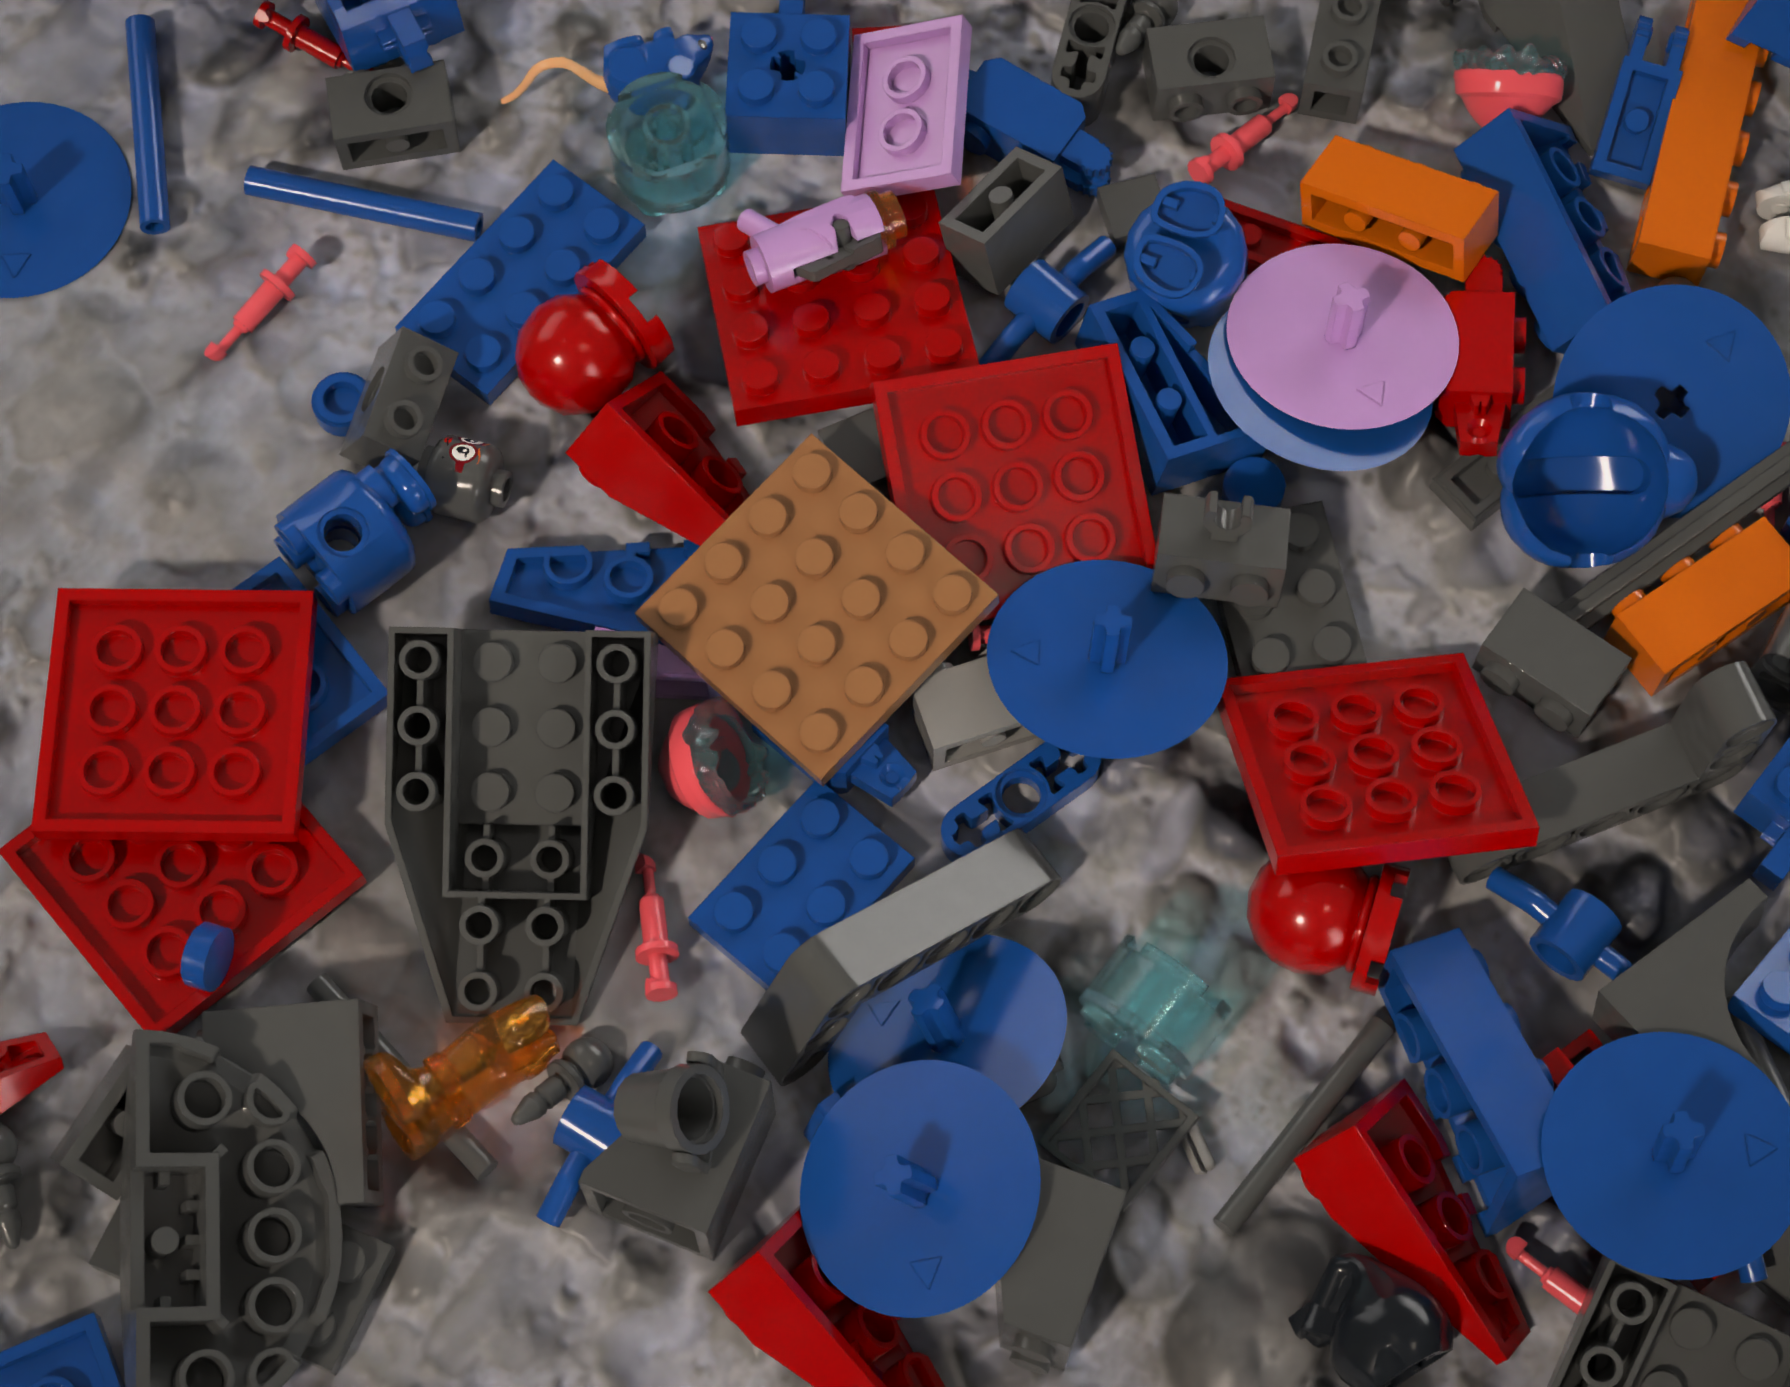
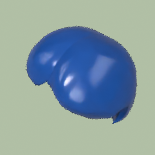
M1596 392L1565 393L1538 404L1523 415L1511 428L1500 448L1496 461L1497 475L1502 486L1500 493L1501 519L1510 539L1523 553L1535 561L1558 568H1590L1611 565L1636 554L1655 536L1662 519L1683 511L1693 500L1698 487V472L1693 459L1682 449L1667 442V438L1659 424L1643 408L1627 399Z

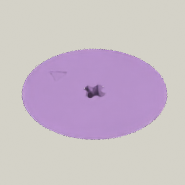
M1309 245L1284 252L1269 259L1255 269L1240 285L1231 302L1227 317L1226 330L1230 353L1236 367L1251 388L1263 399L1284 413L1299 420L1329 428L1346 430L1378 428L1394 424L1417 414L1430 405L1445 389L1454 373L1458 360L1459 336L1457 325L1449 305L1437 288L1420 272L1403 261L1386 253L1356 245Z

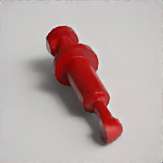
M266 0L260 5L254 16L253 25L259 29H264L267 26L283 35L282 47L291 53L299 48L334 69L345 67L350 71L353 70L339 44L309 28L310 18L300 14L291 21L275 11L274 3Z

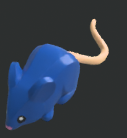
M664 27L653 34L652 41L644 42L640 35L618 39L604 46L603 76L595 74L572 59L565 57L548 58L533 65L518 87L510 94L501 98L500 101L501 104H506L520 97L542 71L551 68H564L570 70L593 87L607 93L617 105L628 110H644L653 107L667 97H670L675 105L684 107L691 104L697 96L700 79L704 75L711 59L714 45L713 38L705 34H685L674 39L672 28Z

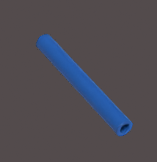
M137 14L126 19L125 29L139 223L142 232L157 235L170 230V213L155 20L152 17Z
M253 165L248 168L244 180V192L249 196L475 242L481 236L484 216L480 212Z

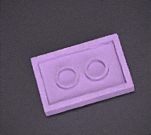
M963 14L854 35L841 193L844 196H858L866 193L871 200L961 185L972 26Z

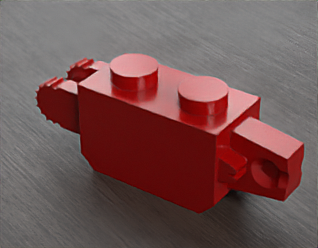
M1486 255L1480 259L1465 280V291H1451L1443 297L1449 305L1457 325L1459 354L1457 365L1449 383L1435 399V417L1446 427H1455L1459 455L1497 456L1502 429L1510 428L1512 404L1523 405L1525 395V367H1513L1514 354H1525L1526 317H1515V292H1502V264H1498V259L1494 260L1492 256L1486 257Z

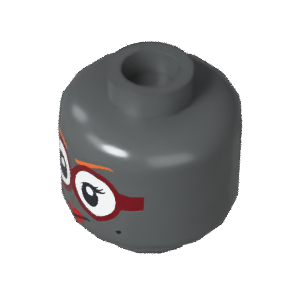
M447 435L439 440L435 447L428 445L424 449L417 467L418 474L426 482L436 499L437 505L430 511L439 515L472 523H481L492 514L496 506L504 508L511 494L513 473L504 470L502 452L492 444L455 435Z

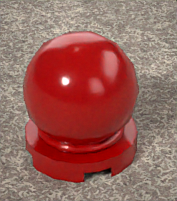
M602 259L595 263L592 261L588 266H584L575 274L574 281L579 291L578 294L556 295L536 306L518 331L515 359L519 380L540 405L562 415L590 414L601 410L607 402L621 395L633 380L636 362L641 363L647 368L655 369L675 350L672 338L658 315L656 314L647 322L640 311L629 300L638 290L617 269Z
M1269 860L1260 868L1248 891L1246 917L1254 941L1272 962L1294 973L1324 975L1345 966L1346 972H1353L1349 989L1375 996L1380 979L1367 976L1371 961L1382 965L1385 964L1403 901L1402 898L1390 895L1394 882L1406 886L1411 869L1393 863H1385L1380 879L1376 874L1369 878L1361 866L1275 876L1271 861Z

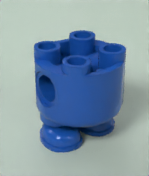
M1181 181L1170 184L1158 193L1153 204L1139 214L1128 231L1124 251V260L1131 292L1141 289L1145 294L1156 300L1184 328L1212 326L1229 310L1235 293L1246 279L1248 249L1242 226L1229 208L1225 207L1223 196L1215 187L1197 181Z
M390 448L385 452V458L375 468L367 465L357 474L347 470L333 472L276 515L278 523L274 528L279 536L273 541L280 553L293 568L297 570L302 565L307 567L319 583L313 588L315 594L333 616L338 618L345 611L356 614L412 571L416 564V554L412 540L404 525L416 527L423 522H430L433 519L430 510L436 507L437 503L432 491L418 472L395 449ZM342 539L351 543L355 548L349 551H338L327 543Z

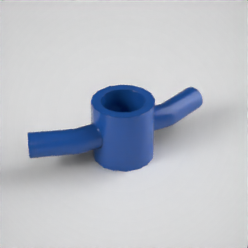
M1106 236L1098 237L1074 256L1060 271H1057L1043 259L1032 262L1024 269L1010 287L1004 301L1005 308L1016 316L979 359V364L1010 360L1035 331L1051 344H1056L1069 334L1084 315L1090 301L1089 295L1078 286L1116 254V248L1111 239Z
M1501 866L1495 868L1490 874L1486 883L1488 890L1525 911L1541 924L1531 936L1529 944L1538 958L1559 975L1569 980L1581 981L1594 966L1608 978L1614 980L1633 965L1626 957L1610 946L1621 933L1622 925L1620 920L1607 905L1593 895L1573 888L1568 890L1557 904L1542 891Z
M643 1041L639 1044L605 1095L584 1085L568 1104L555 1130L553 1143L570 1152L559 1170L536 1214L542 1221L555 1227L561 1226L580 1189L578 1182L583 1170L622 1135L616 1126L614 1118V1099L617 1089L623 1080L631 1074L654 1070L662 1058V1052L655 1044L648 1041Z

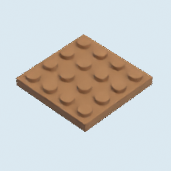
M811 433L635 612V616L638 622L647 630L657 633L659 640L821 786H824L999 604V594Z

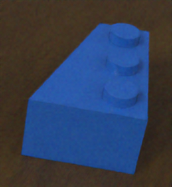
M1142 289L1088 306L1074 344L1077 349L1118 343L1142 476L1151 496L1226 472L1239 459L1245 457L1262 458L1266 448L1242 431L1220 403L1212 386L1208 361L1195 349L1197 341L1156 300L1145 294Z

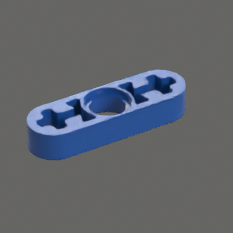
M1045 741L947 812L941 825V847L944 854L953 862L1017 828H1022L1027 834L1093 786L1099 775L1101 758L1085 756L1082 766L1083 772L1078 774L1075 769L1070 767L1055 776L1053 788L1058 792L1053 794L1046 777L1059 768L1060 752L1066 750ZM1066 751L1067 754L1072 757L1078 755L1076 753ZM1041 767L1043 774L1037 771L1036 768ZM1018 783L1033 787L1039 795V804L1028 813L1021 814L1009 810L1002 799V795L1008 787ZM990 803L997 819L982 830V845L975 847L970 841L963 842L961 845L956 843L959 834L958 825L964 823L970 829L981 825L988 820V808L984 805ZM998 821L1007 828L1002 831Z

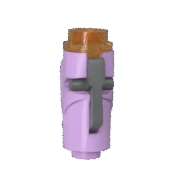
M873 189L858 196H842L802 212L781 224L773 222L752 209L744 210L737 220V228L750 236L751 249L743 252L749 276L756 287L765 284L771 294L806 280L812 282L820 281L832 274L842 272L843 270H852L856 265L886 255L889 249L895 248L896 240L906 237L908 233L902 208L891 190L878 194Z

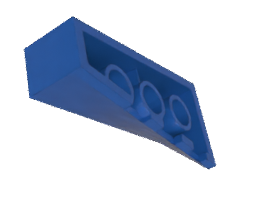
M1508 108L1456 147L1454 152L1463 168L1460 173L1462 179L1477 182L1485 187L1499 191L1498 235L1493 242L1503 250L1512 268L1509 272L1512 285L1523 298L1527 299L1537 319L1534 322L1537 336L1552 352L1565 354L1576 334L1597 312L1620 297L1632 293L1619 256L1611 249L1602 245L1601 238L1605 236L1609 228L1603 212L1594 208L1586 200L1583 190L1590 186L1592 182L1586 166L1581 162H1577L1574 165L1568 149L1577 143L1571 126Z
M1459 927L1390 950L1379 976L1378 989L1410 1063L1423 1061L1425 1065L1424 1086L1427 1094L1425 1099L1434 1120L1443 1118L1448 1119L1459 1153L1451 1159L1462 1184L1472 1180L1475 1181L1487 1209L1476 1214L1486 1238L1499 1233L1552 1196L1542 1162L1541 1139L1545 1114L1555 1091L1553 1079L1547 1065L1540 1058H1535L1521 1034V1025L1515 1010L1510 1004L1503 1003L1493 986L1485 958L1479 950L1471 948Z

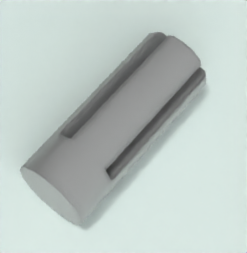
M1196 1122L1181 1141V1144L1195 1174L1200 1175L1207 1173V1170L1211 1171L1214 1169L1216 1162Z

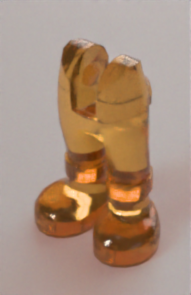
M536 994L526 996L489 1014L465 1030L441 1052L437 1051L425 1058L422 1067H407L394 1055L387 1052H378L363 1061L369 1081L386 1105L381 1108L384 1122L392 1137L407 1157L415 1161L428 1154L438 1145L442 1136L452 1126L455 1129H460L472 1121L473 1115L496 1098L520 1083L532 1080L547 1069V1064L560 1052V1046L554 1031L549 1029L551 1023L550 1015L542 997Z

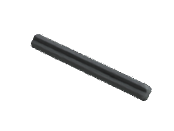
M1790 441L1658 533L1636 554L1616 563L1555 608L1589 630L1610 615L1613 608L1629 594L1638 589L1645 590L1659 580L1674 564L1687 556H1693L1726 529L1741 522L1790 487Z

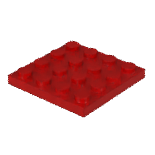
M935 190L872 200L883 222L885 231L880 232L881 239L888 246V254L856 265L852 270H843L817 282L806 280L772 294L765 284L756 287L749 276L743 252L751 249L750 236L737 228V221L697 227L737 427L872 404L869 387L872 382L980 365L951 252L946 249L939 222L942 220ZM812 208L767 215L765 217L777 224H781Z
M1118 343L872 382L869 386L890 501L999 594V604L981 622L994 620L1004 602L1025 582L1042 572L1060 565L1087 560H1113L1137 564L1153 570L1155 540Z
M58 588L31 832L37 839L298 842L318 605L314 591Z
M1464 653L1227 678L1225 689L1217 708L1275 876L1533 847L1537 845L1540 826Z
M301 803L298 842L37 839L31 832L30 825L0 848V855L143 1030L165 1031L177 1034L201 1015L202 1012L215 1004L367 883L362 872L303 803ZM203 922L228 927L234 934V952L229 970L221 985L213 992L187 986L181 977V959L185 945L193 930Z

